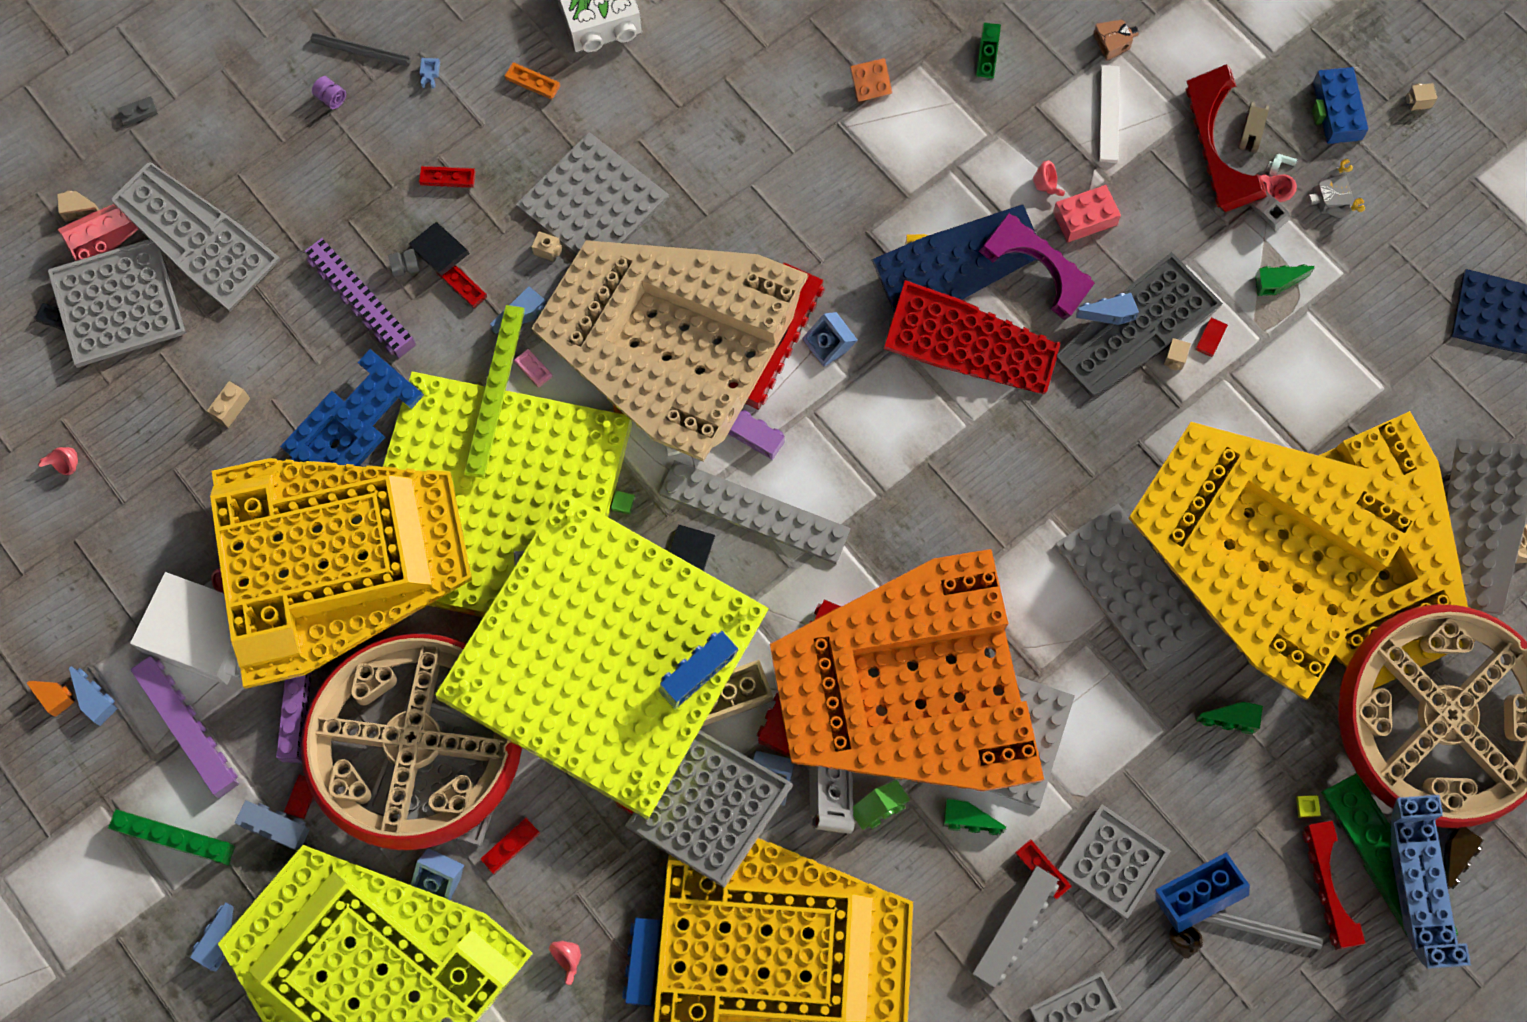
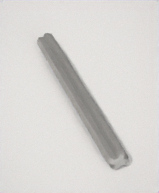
M1220 912L1203 920L1315 949H1321L1323 939L1320 937Z

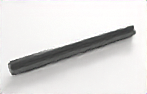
M312 33L311 42L404 66H410L411 57L319 33Z

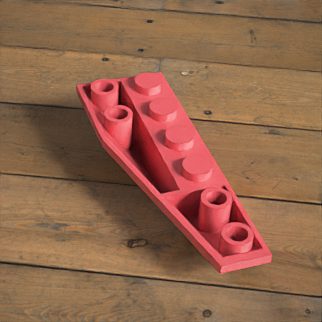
M113 204L57 230L75 261L114 250L139 230V228Z

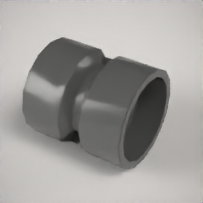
M414 249L405 250L403 255L399 252L388 254L394 278L404 276L406 271L409 274L420 272Z

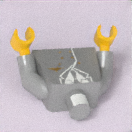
M1348 159L1342 160L1340 168L1336 167L1318 182L1314 190L1315 194L1307 196L1308 204H1318L1320 212L1323 214L1328 213L1329 215L1341 218L1354 213L1355 210L1358 212L1365 210L1364 205L1358 206L1363 204L1364 200L1362 198L1354 200L1346 174H1342L1343 171L1350 172L1353 168L1352 165L1344 168L1350 162Z

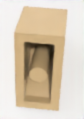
M66 191L58 194L59 214L65 221L78 220L99 210L95 203L77 191Z

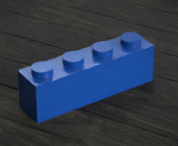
M635 918V923H631L630 935L633 936V944L628 946V956L631 957L630 965H626L625 978H628V986H624L623 999H626V1004L652 1007L661 931L660 920Z

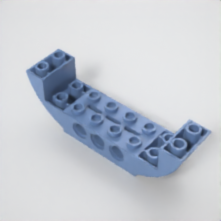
M1439 795L1399 797L1394 804L1391 821L1390 850L1404 930L1407 932L1414 953L1426 968L1469 966L1471 963L1467 943L1458 944L1436 828L1435 820L1443 816Z

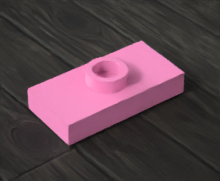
M529 349L514 360L515 364L538 388L553 377L551 372Z

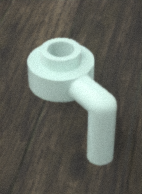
M1277 154L1274 161H1269L1266 170L1269 172L1268 176L1277 175L1281 162L1295 166L1297 159Z

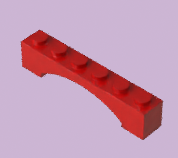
M1333 821L1310 824L1304 827L1303 839L1305 843H1308V858L1310 863H1313L1315 870L1313 877L1320 889L1319 900L1321 904H1324V919L1331 931L1329 934L1330 942L1335 946V950L1366 944L1361 924L1355 923L1346 913L1333 886L1330 859L1333 844L1338 841Z

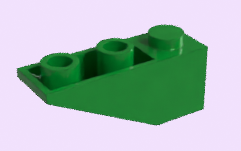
M983 23L976 77L994 78L1001 24Z
M1302 264L1293 267L1289 265L1261 267L1255 275L1257 295H1277L1309 277L1315 266Z
M1240 702L1202 713L1196 718V721L1202 722L1201 724L1204 726L1218 725L1224 730L1238 729L1244 734H1253L1260 729L1263 705Z
M947 799L945 802L943 826L948 827V830L960 831V828L968 829V832L980 833L982 830L989 831L988 834L1001 835V833L1006 831L1005 825L968 801Z

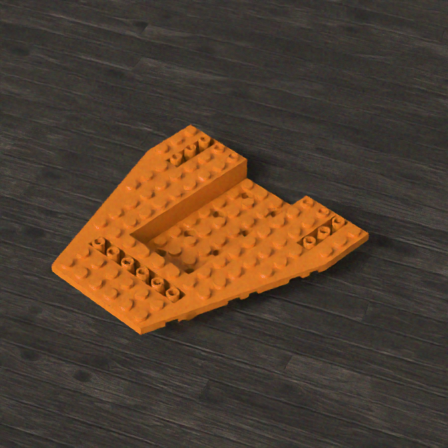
M992 549L934 558L769 645L791 763L847 770L848 772L875 776L881 775L942 786L948 785L962 789L968 788L982 792L1044 781L1027 701L1021 702L1005 629L1009 623ZM992 649L995 656L992 658L986 657L984 650ZM953 655L956 658V663L948 664L946 656ZM915 662L918 669L915 671L909 670L907 663ZM875 668L879 671V675L875 678L870 677L868 670ZM996 686L1001 687L1003 695L996 696L993 693V688ZM956 693L963 694L965 701L962 703L956 702L954 695ZM923 700L926 707L918 709L915 706V701ZM879 706L885 707L887 714L879 716L876 713V708Z

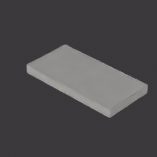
M1101 971L1028 1008L1034 1022H1099L1122 1010L1105 975Z

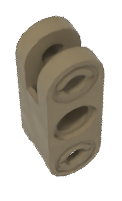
M1251 102L1238 149L1244 150L1249 138L1253 140L1251 152L1256 154L1261 142L1269 106L1265 105L1263 109L1255 107V102Z

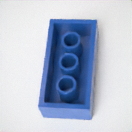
M1354 67L1318 70L1313 80V86L1317 100L1323 99L1327 113L1322 123L1327 144L1363 140L1369 128Z
M723 631L719 634L713 633L707 639L705 646H698L691 653L690 659H683L677 664L675 672L672 674L668 672L661 678L659 693L674 709L678 708L736 657L737 646Z
M1226 852L1155 889V900L1176 932L1180 933L1248 897L1250 884Z

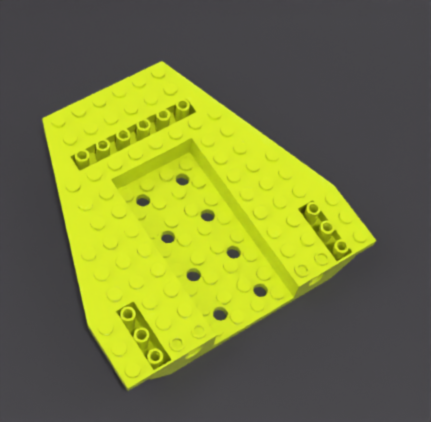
M302 845L218 943L262 1022H441L446 1017H449L453 1022H476L481 1019L533 954L483 912ZM350 936L356 939V945L352 949H348L345 946V940ZM382 963L388 966V972L384 976H380L377 973V967ZM321 970L326 971L328 974L327 980L323 983L318 982L316 979L317 973ZM414 990L420 993V1000L416 1003H412L409 1000V994ZM353 997L358 998L360 1001V1006L356 1010H352L348 1006L349 1000Z

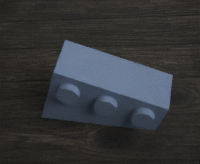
M245 800L234 823L250 832L295 851L302 847L310 831L305 826L306 822L297 818L292 821L287 818L288 815L280 811L274 813L269 811L270 807L261 803L256 805Z

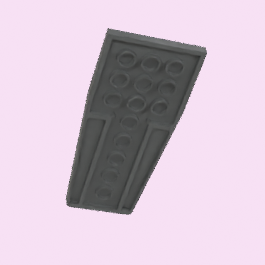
M1172 252L1122 292L1125 294L1132 293L1139 311L1136 320L1120 325L1092 321L1057 354V362L1091 397L1097 396L1167 349L1173 338L1182 339L1222 306L1223 303Z

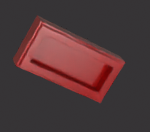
M1211 317L1195 350L1213 357L1228 324Z

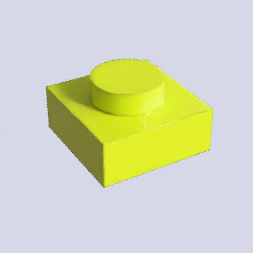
M1318 795L1296 797L1298 818L1321 816Z

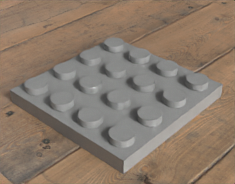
M1101 804L1058 871L1120 916L1128 919L1171 851Z

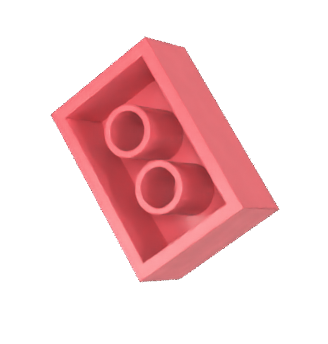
M1107 185L1057 201L1053 210L1067 243L1117 226L1121 217Z

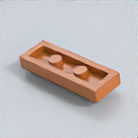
M514 62L505 74V80L551 100L560 87V82Z

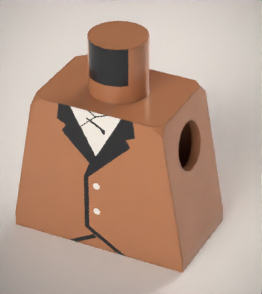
M1116 20L1096 24L1093 35L1105 60L1108 61L1129 50L1133 38L1139 36V31L1136 26L1127 28L1124 20Z

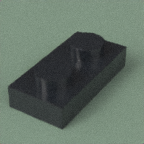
M43 303L35 316V320L65 331L59 308Z

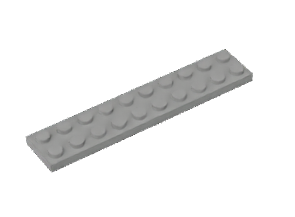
M674 460L659 493L662 497L834 564H837L851 531L849 527Z

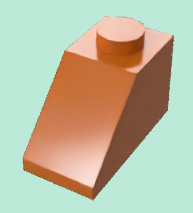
M27 682V685L46 711L54 717L75 703L71 697L73 693L66 685L63 687L53 682Z

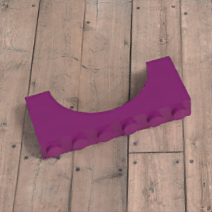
M1010 213L1000 222L979 250L991 262L996 261L1004 254L1013 252L1024 253L1040 261L1050 272L1055 284L1056 294L1051 310L1063 320H1066L1074 313L1095 284L1088 274L1080 271L1076 264L1065 259L1061 252L1054 250L1046 240L1038 237L1031 228L1023 225L1019 218Z

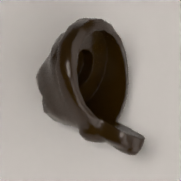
M1191 926L1180 933H1177L1174 927L1169 931L1168 938L1170 943L1175 948V951L1185 959H1189L1203 946L1202 934L1195 927Z

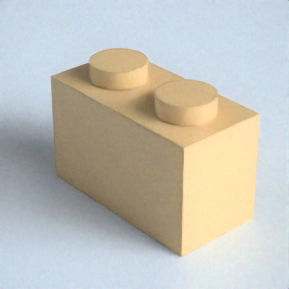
M229 381L207 412L213 420L229 428L250 400V397L244 389Z

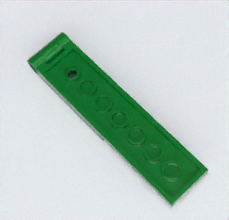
M1355 773L1322 791L1321 794L1366 864L1364 865L1365 870L1408 937L1407 932L1404 930L1390 850L1391 825L1364 782Z

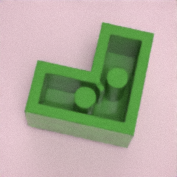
M898 780L874 789L853 806V817L862 830L868 827L874 829L881 824L880 820L882 818L887 819L894 813L898 814L906 808L904 805L910 799Z

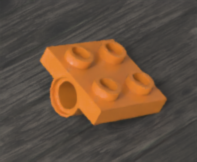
M885 58L850 66L857 102L892 94Z

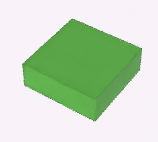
M1323 99L1316 100L1312 108L1315 125L1322 124L1327 115Z
M616 491L611 510L630 515L635 495Z

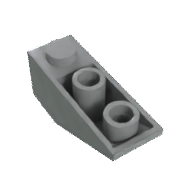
M1266 192L1267 197L1249 203V205L1276 232L1290 220V212L1277 199Z

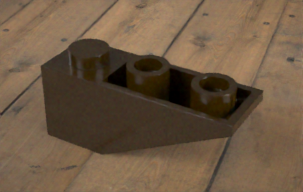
M1467 827L1456 828L1445 843L1443 866L1448 889H1454L1458 885L1460 874L1462 872L1465 873L1469 869L1471 858L1473 856L1476 857L1482 850L1480 845L1484 840Z

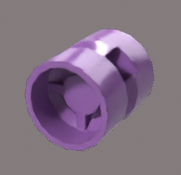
M326 76L320 77L312 87V94L331 109L338 108L346 98V91Z

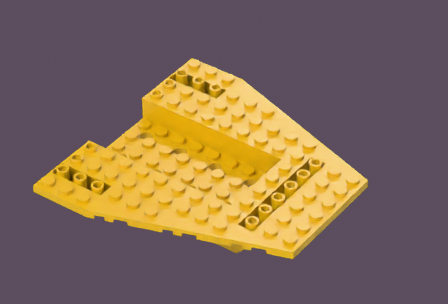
M1410 411L1342 441L1336 448L1318 455L1373 470L1425 502L1424 507L1388 567L1382 570L1387 574V579L1382 580L1377 575L1345 628V631L1348 633L1336 651L1335 656L1346 667L1357 648L1373 630L1402 612L1421 606L1437 604L1468 607L1439 462ZM1245 509L1244 515L1247 518H1253V512ZM1278 531V537L1286 540V532ZM1228 540L1225 541L1228 549L1233 550V543ZM1313 552L1312 558L1315 561H1321V555L1318 552ZM1264 562L1258 563L1259 570L1266 572L1268 569L1267 565ZM1347 574V581L1355 583V576ZM1293 584V591L1300 594L1302 592L1301 586ZM1327 606V612L1330 615H1335L1336 609L1333 606ZM1445 625L1444 630L1448 634L1449 628ZM1422 637L1416 638L1401 647L1419 667L1448 655L1423 651L1420 646ZM1431 639V645L1435 647V641ZM1459 640V647L1463 648V643ZM1390 651V659L1394 660V654ZM1384 665L1376 677L1372 690L1396 679ZM1404 666V673L1407 674L1408 668Z
M1190 422L1132 511L1129 520L1150 541L1155 551L1160 553L1165 559V563L1185 586L1187 585L1197 601L1202 603L1208 614L1223 632L1229 635L1239 651L1245 654L1250 664L1304 700H1307L1348 632L1345 631V628L1378 573L1388 567L1424 507L1425 502L1373 470ZM1244 510H1251L1253 518H1247L1244 515ZM1282 530L1286 532L1287 539H1280L1278 537V531ZM1224 541H1231L1234 546L1233 550L1226 549ZM1318 552L1321 555V561H1315L1312 558V553ZM1259 562H1264L1267 565L1268 569L1266 572L1259 570ZM1347 574L1355 576V583L1347 581ZM1293 584L1301 586L1302 592L1300 594L1293 591ZM1327 606H1333L1336 609V614L1330 615L1327 612Z
M274 458L211 471L214 486L210 499L230 637L241 670L244 689L304 676L472 580L451 472L435 470L415 471L408 468L401 470L395 467L368 465L361 467L354 466V464L338 465L337 463L314 461L294 462V460L287 459L280 461ZM359 516L362 518L359 524L352 523L354 517ZM317 525L323 526V529H322L321 532H319V533H314V532H313V528H314L315 526H317ZM283 534L281 541H273L275 535ZM237 543H244L241 550H234V546ZM367 552L368 557L365 560H359L358 556L360 553ZM322 561L329 562L328 567L325 569H320L319 564ZM282 570H289V574L285 578L279 577ZM249 579L247 586H239L241 580Z
M760 838L753 844L725 888L669 854L654 1022H908L913 901ZM682 919H686L690 923L689 928L685 931L678 928V922ZM723 922H728L731 925V930L727 934H723L719 930V926ZM764 925H769L773 929V933L768 937L761 934V928ZM806 928H811L814 931L815 935L810 940L805 939L802 935L803 930ZM681 961L686 964V970L679 974L675 972L674 966L677 962ZM723 964L727 966L728 973L721 977L716 974V968ZM764 967L770 971V976L765 980L758 977L759 969ZM802 971H809L812 975L811 981L807 983L802 982L799 977Z

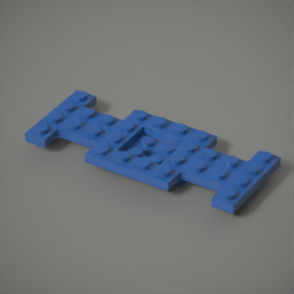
M369 349L357 362L370 373L345 401L331 391L280 447L292 457L291 460H294V462L314 461L360 466L385 439V436L373 425L398 398L412 409L424 394ZM339 440V446L333 449L331 447L332 443Z

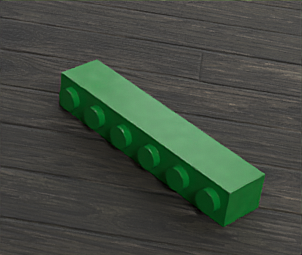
M115 809L108 829L114 832L229 866L236 847L225 841Z

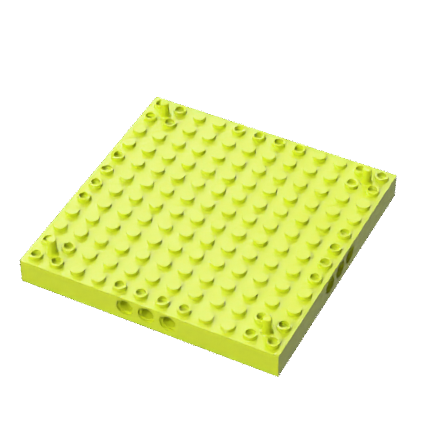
M411 372L409 382L421 391L424 396L412 409L402 402L383 467H395L401 470L408 468L415 471L435 470L451 472L472 580L428 606L484 617L515 568L514 551H525L562 492L609 517L632 428V420L624 414L505 391L485 478L466 476L465 468L486 386ZM360 553L358 559L365 560L368 557V553Z
M562 492L438 689L436 697L455 710L649 820L769 608ZM723 631L737 646L736 657L678 708L674 709L659 693L661 678L668 672L671 674L675 672L677 664L683 659H690L691 653L698 646H705L707 639L713 633L719 634Z

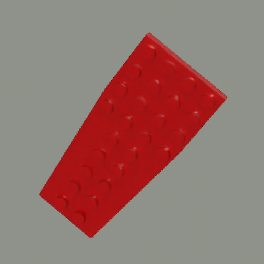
M905 280L883 349L938 368L1044 395L1049 387L1061 343L1050 341L1042 334L1039 336L1029 332L1030 329L1026 327L1020 328L1013 325V322L1007 319L1005 321L999 319L991 312L985 313L979 310V307L963 300Z

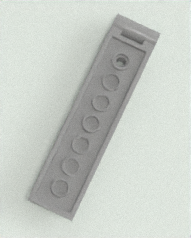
M809 766L812 828L851 834L854 830L852 772L820 766Z

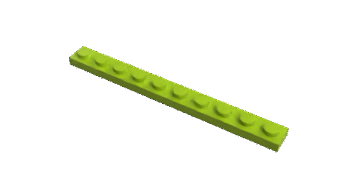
M505 306L465 468L466 476L485 478L525 313L523 307Z

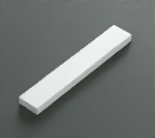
M1102 65L1099 162H1118L1120 66Z

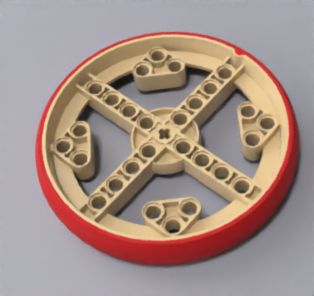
M1437 604L1413 608L1390 618L1373 630L1357 648L1347 666L1340 688L1338 719L1344 748L1356 773L1369 790L1392 809H1394V804L1399 797L1439 795L1443 816L1436 819L1435 822L1436 826L1445 828L1471 827L1484 824L1506 815L1527 799V641L1513 628L1496 617L1473 608L1458 605ZM1445 625L1449 628L1448 634L1444 630ZM1422 637L1420 646L1427 653L1460 654L1470 652L1474 647L1473 640L1490 648L1493 653L1460 687L1453 685L1437 686L1401 647L1416 638ZM1431 639L1435 641V647H1432ZM1459 640L1463 643L1462 649L1459 647ZM1390 651L1394 654V660L1390 659ZM1501 656L1504 658V664L1501 663ZM1383 665L1420 702L1417 711L1420 727L1386 762L1379 752L1373 737L1386 736L1392 730L1391 694L1386 689L1372 690L1376 677ZM1404 666L1408 668V675L1404 673ZM1487 670L1491 672L1490 678L1487 676ZM1509 670L1513 672L1523 693L1509 695L1504 700L1505 736L1510 741H1524L1521 753L1514 765L1478 729L1480 713L1477 703ZM1419 681L1423 686L1421 690L1418 688ZM1474 683L1478 687L1477 692H1475L1473 688ZM1377 693L1381 696L1380 703L1376 700ZM1433 696H1435L1437 700L1435 705L1432 702ZM1461 697L1464 699L1463 706L1460 704ZM1516 699L1519 701L1518 708L1515 704ZM1364 707L1368 712L1366 717L1362 713ZM1378 722H1379V723L1381 724V726H1382V729H1381L1380 732L1377 730V727H1376ZM1434 724L1437 727L1436 734L1433 732L1432 729ZM1461 726L1465 729L1464 734L1461 733ZM1517 728L1520 730L1519 736L1516 734ZM1420 738L1424 743L1422 748L1419 745ZM1476 740H1477L1478 743H1479V748H1478V750L1475 748V741H1476ZM1438 743L1448 746L1460 744L1496 784L1476 794L1477 784L1472 779L1428 778L1423 783L1424 792L1407 784L1403 779ZM1406 752H1408L1410 755V760L1408 762L1405 759ZM1490 755H1491L1492 758H1493V763H1492V765H1491L1490 762H1489V757H1490ZM1393 766L1396 768L1395 776L1391 772ZM1504 771L1507 772L1506 779L1503 776ZM1435 782L1438 784L1437 792L1434 790ZM1463 783L1466 785L1465 792L1462 791ZM1450 797L1453 801L1451 807L1448 804V799Z
M407 634L386 638L360 649L344 660L326 678L317 691L306 715L302 732L301 758L308 787L321 810L335 825L352 837L371 845L395 850H415L441 845L467 833L481 823L496 808L509 790L519 766L522 747L494 732V739L444 733L441 731L438 722L429 715L440 666L452 669L467 644L448 637L431 634ZM428 661H433L431 666L425 667ZM418 663L408 709L393 717L387 725L337 718L351 694L360 705H368L396 685L397 678L391 667ZM366 672H371L369 677L363 678ZM385 675H390V678L388 680L382 681V678ZM423 680H429L427 685L421 686ZM367 691L363 697H358L360 692ZM419 699H425L423 704H416ZM415 718H421L419 723L412 724ZM338 726L336 732L330 733L332 727ZM358 729L355 735H349L351 730ZM377 731V735L374 738H369L371 732ZM392 734H397L395 740L389 741V737ZM431 739H437L433 746H428V742ZM332 741L383 747L385 755L395 765L384 817L360 806L370 800L371 792L348 760H339L333 766L331 754ZM450 742H456V746L454 748H447ZM469 745H476L473 751H467ZM496 747L494 753H487L488 748ZM438 755L489 761L475 787L467 776L460 775L430 796L429 806L436 813L435 815L407 820L418 769L430 764ZM407 756H413L410 762L404 763V759ZM345 767H349L348 772L344 775H341V770ZM408 775L407 781L401 783L400 778ZM468 783V787L465 790H459L461 784ZM339 787H344V791L341 794H336ZM364 789L363 795L356 797L357 791ZM404 795L401 802H395L397 796ZM444 800L442 807H435L437 801ZM458 803H464V807L461 810H455V806ZM394 815H400L398 821L391 822V818Z

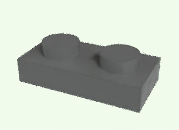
M151 96L117 108L124 126L158 114Z

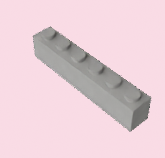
M1035 867L973 971V975L994 988L996 985L1000 986L1006 977L1003 974L1007 966L1011 968L1017 958L1014 956L1018 948L1022 950L1028 940L1025 938L1028 930L1032 932L1036 927L1038 921L1035 919L1039 912L1043 914L1049 904L1046 900L1049 895L1054 896L1059 887L1056 883L1059 879L1040 867Z

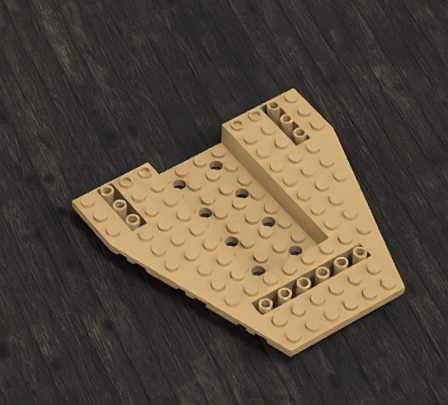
M586 240L536 320L532 330L541 340L552 347L560 357H563L582 377L593 384L600 393H603L624 415L634 421L641 430L645 431L652 440L704 462L711 448L725 440L790 325L800 291L808 275L758 254ZM651 312L657 313L656 317L649 318L648 314ZM684 325L689 326L687 331H681L680 328ZM715 339H722L720 344H713ZM633 342L640 343L638 347H630ZM748 352H754L755 356L752 358H747L746 354ZM666 355L672 356V359L669 361L662 360ZM697 368L705 369V372L701 375L695 373ZM732 382L738 383L736 388L728 387Z

